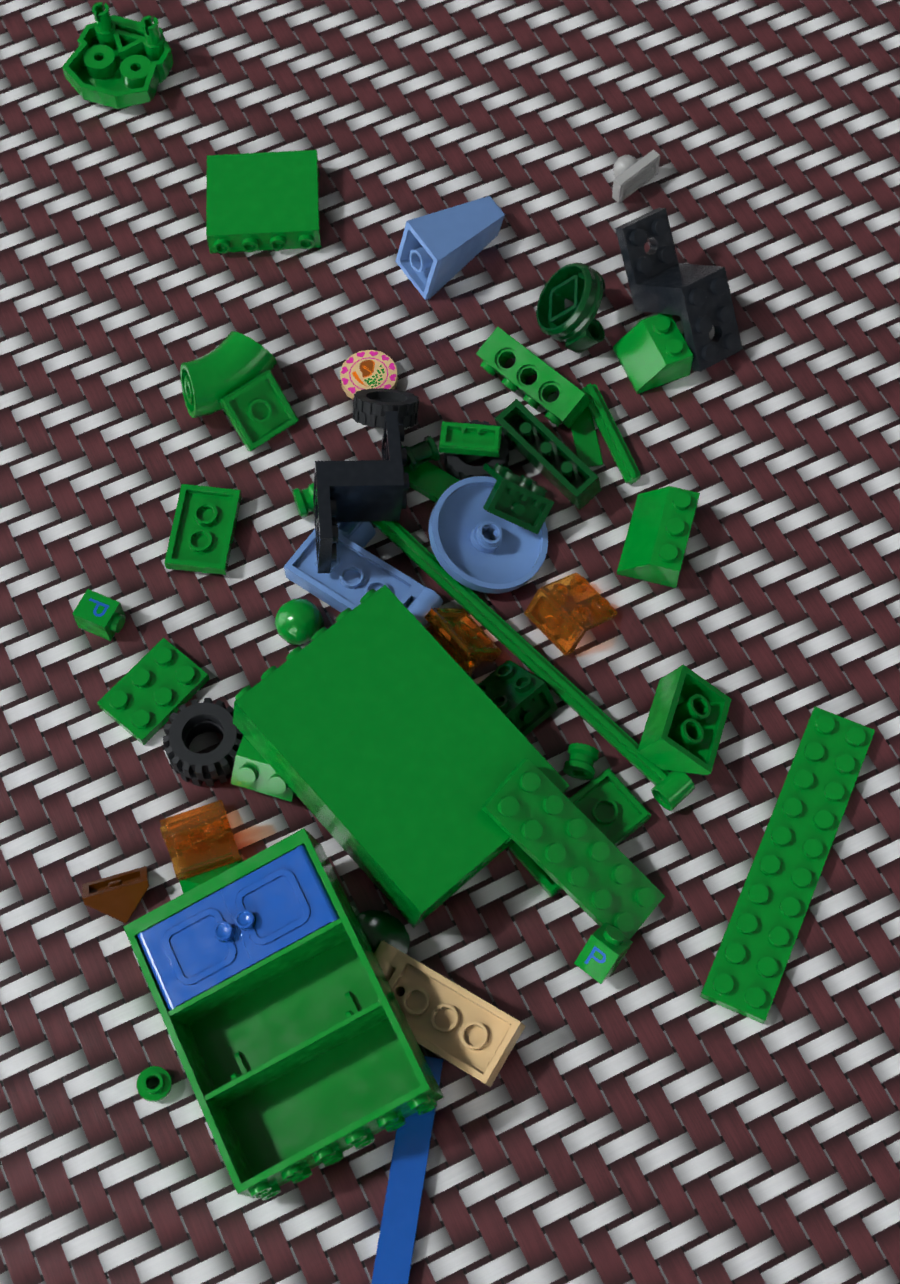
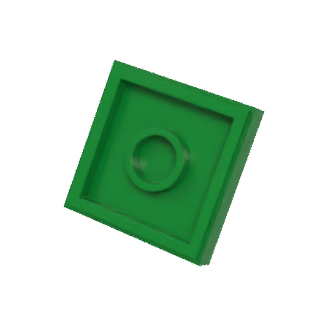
M270 370L264 371L218 400L248 451L254 450L299 421Z

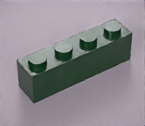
M517 399L495 418L496 425L502 426L506 440L579 510L601 491L599 477Z

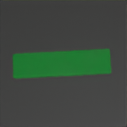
M587 406L571 426L577 457L588 467L602 465L603 461L592 414Z

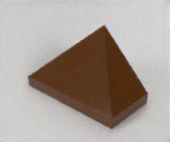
M147 866L82 884L84 905L123 923H127L149 887Z

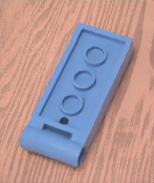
M315 529L284 565L287 579L339 612H343L347 608L353 610L361 604V598L371 589L377 591L384 585L392 591L424 627L443 604L442 598L435 591L418 583L339 533L338 543H336L337 560L331 561L330 573L317 572Z

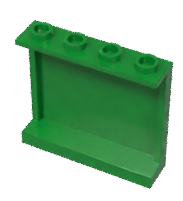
M317 150L207 155L206 237L210 253L224 254L244 251L321 248L318 184L319 162Z

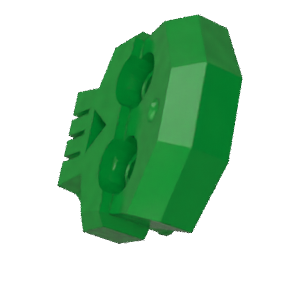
M103 2L94 4L92 6V13L96 22L85 26L77 40L79 47L62 66L65 78L84 100L115 109L151 102L155 97L158 84L167 78L174 64L171 47L165 40L162 28L158 26V19L154 16L152 21V16L149 15L145 16L141 22L116 15L110 16L107 3L104 4V7Z

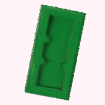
M442 421L439 452L499 457L502 426Z

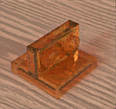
M431 608L424 617L431 624L427 631L469 676L482 661H495L502 653L464 609Z
M222 800L160 820L161 834L169 851L178 881L241 860Z

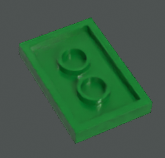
M181 484L164 562L166 569L226 575L242 498L241 490Z
M163 638L97 704L100 709L128 733L145 745L170 720V715L173 712L177 713L179 711L178 707L186 704L210 678L204 670Z

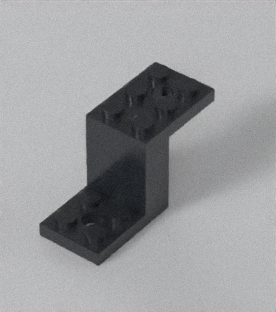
M657 208L615 228L635 311L678 315L681 317L686 343L693 354V371L701 372L743 350L725 267L678 263L666 208ZM647 239H649L650 249L646 253L644 245L647 242ZM713 326L715 332L713 338L710 339L709 333Z
M385 411L381 445L382 460L315 461L313 508L318 573H330L331 561L337 560L338 524H335V522L400 521L401 509H406L409 473L404 472V466L407 465L406 448H402L401 442H404L405 432L404 423L398 422V411Z

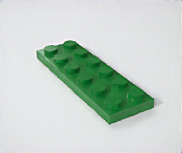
M529 758L522 759L481 806V809L599 926L607 922L611 926L620 929L624 936L631 939L665 897Z

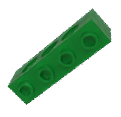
M498 326L476 353L483 361L480 366L492 376L495 373L504 378L501 381L503 385L513 393L517 389L525 394L523 400L535 410L539 406L547 412L545 417L557 427L562 423L569 429L591 403V400L583 391ZM516 358L512 367L504 368L507 360ZM537 375V380L533 384L526 385V380L529 376ZM552 392H559V397L555 401L547 402L548 396Z

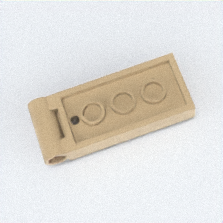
M381 941L374 954L418 1044L491 1087L526 1026L519 1020L390 944ZM405 990L404 995L400 996L401 991Z

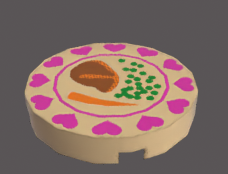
M375 350L359 351L349 356L342 365L340 371L342 389L351 399L354 398V393L356 394L357 391L363 389H394L398 382L397 367L391 357L383 352Z

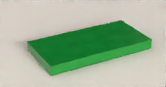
M609 768L569 798L615 846L651 818V814ZM515 842L509 845V850L551 898L562 890Z

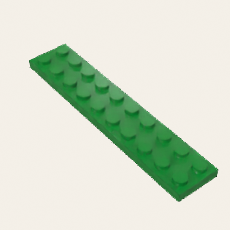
M814 706L702 989L701 998L762 1024L766 1021L873 738L874 729Z

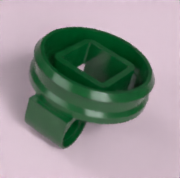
M582 263L566 265L548 280L537 303L536 317L540 330L557 341L566 342V348L575 353H582L605 338L602 324L594 318L606 289L605 281L601 274ZM565 299L574 303L573 306L566 310Z

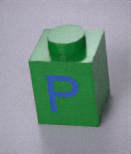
M90 589L86 590L72 613L78 628L109 641L112 640L116 632L119 633L122 630L126 619L120 602Z
M605 922L590 936L574 964L602 984L616 970L633 942L624 936L620 929Z

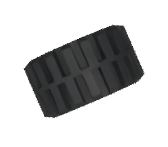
M204 698L203 703H199L198 699L191 700L192 705L188 707L182 704L178 707L180 713L176 714L173 712L169 717L171 724H165L164 727L166 736H163V744L174 771L177 774L180 773L181 778L186 782L192 779L193 784L196 786H201L202 782H206L207 787L214 786V781L220 780L221 784L227 782L226 776L232 775L235 756L243 738V734L233 724L234 709L231 706L226 708L225 703L220 700L213 704L211 698ZM217 732L223 736L220 745L211 752L195 753L189 750L191 741L201 733Z

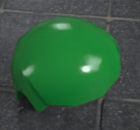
M292 599L284 603L278 610L275 626L278 635L287 643L303 645L311 642V637L324 626V620L320 609L307 599Z

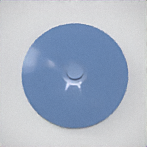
M475 476L454 483L436 502L430 515L428 528L431 548L442 568L460 584L483 593L498 594L510 592L526 584L542 566L548 550L546 523H543L537 535L487 512L483 507L497 480L489 476Z

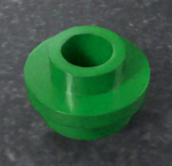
M158 1066L146 1068L137 1079L138 1093L149 1102L161 1101L169 1094L172 1087L169 1073L164 1068ZM152 1078L160 1080L158 1087L155 1089L148 1088V1082Z

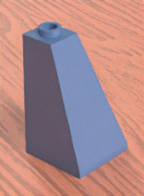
M487 196L406 221L395 262L421 296L428 300L498 236L505 214L493 199Z

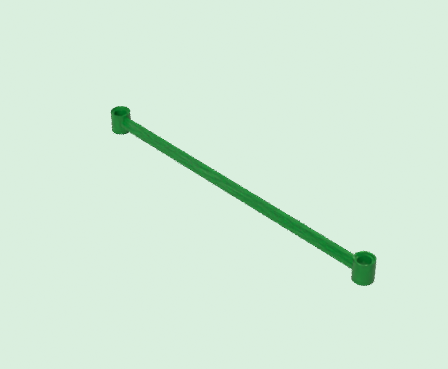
M397 521L372 522L655 785L651 789L652 795L661 806L672 811L695 789L693 781L685 772L662 770L637 753L639 744L470 588L453 579L442 568L436 557Z

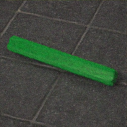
M587 384L581 391L591 400L588 408L624 482L633 484L641 478L636 463L597 385Z

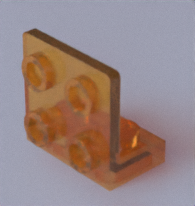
M573 573L540 587L524 612L565 656L573 653L586 631L614 619L618 614L608 600L603 598L579 573Z

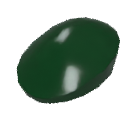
M377 910L364 911L356 916L373 952L376 951L380 942L384 941L407 954L410 945L409 934L405 926L397 918L384 911Z

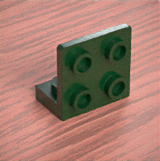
M485 463L483 469L497 481L483 508L489 513L538 535L554 504V501L546 496L548 490L537 485L535 480L525 475L519 477L502 464L496 463L495 467Z
M510 660L498 666L494 672L477 684L524 736L529 734L558 709L546 682Z

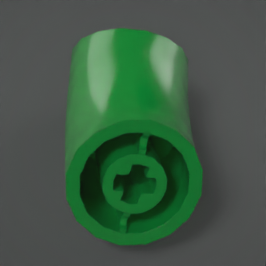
M231 331L226 339L208 354L192 361L183 362L180 368L181 387L189 415L192 418H197L222 410L223 408L218 400L264 371H272L277 364L275 357L253 339L242 333Z

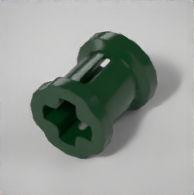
M431 436L424 437V441L411 447H402L406 448L407 466L412 472L416 471L419 465L430 460L437 461L440 459L438 448Z

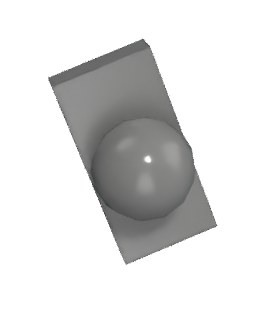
M652 150L639 161L631 155L619 157L613 166L616 178L613 181L612 198L620 203L656 176L659 170L660 154Z

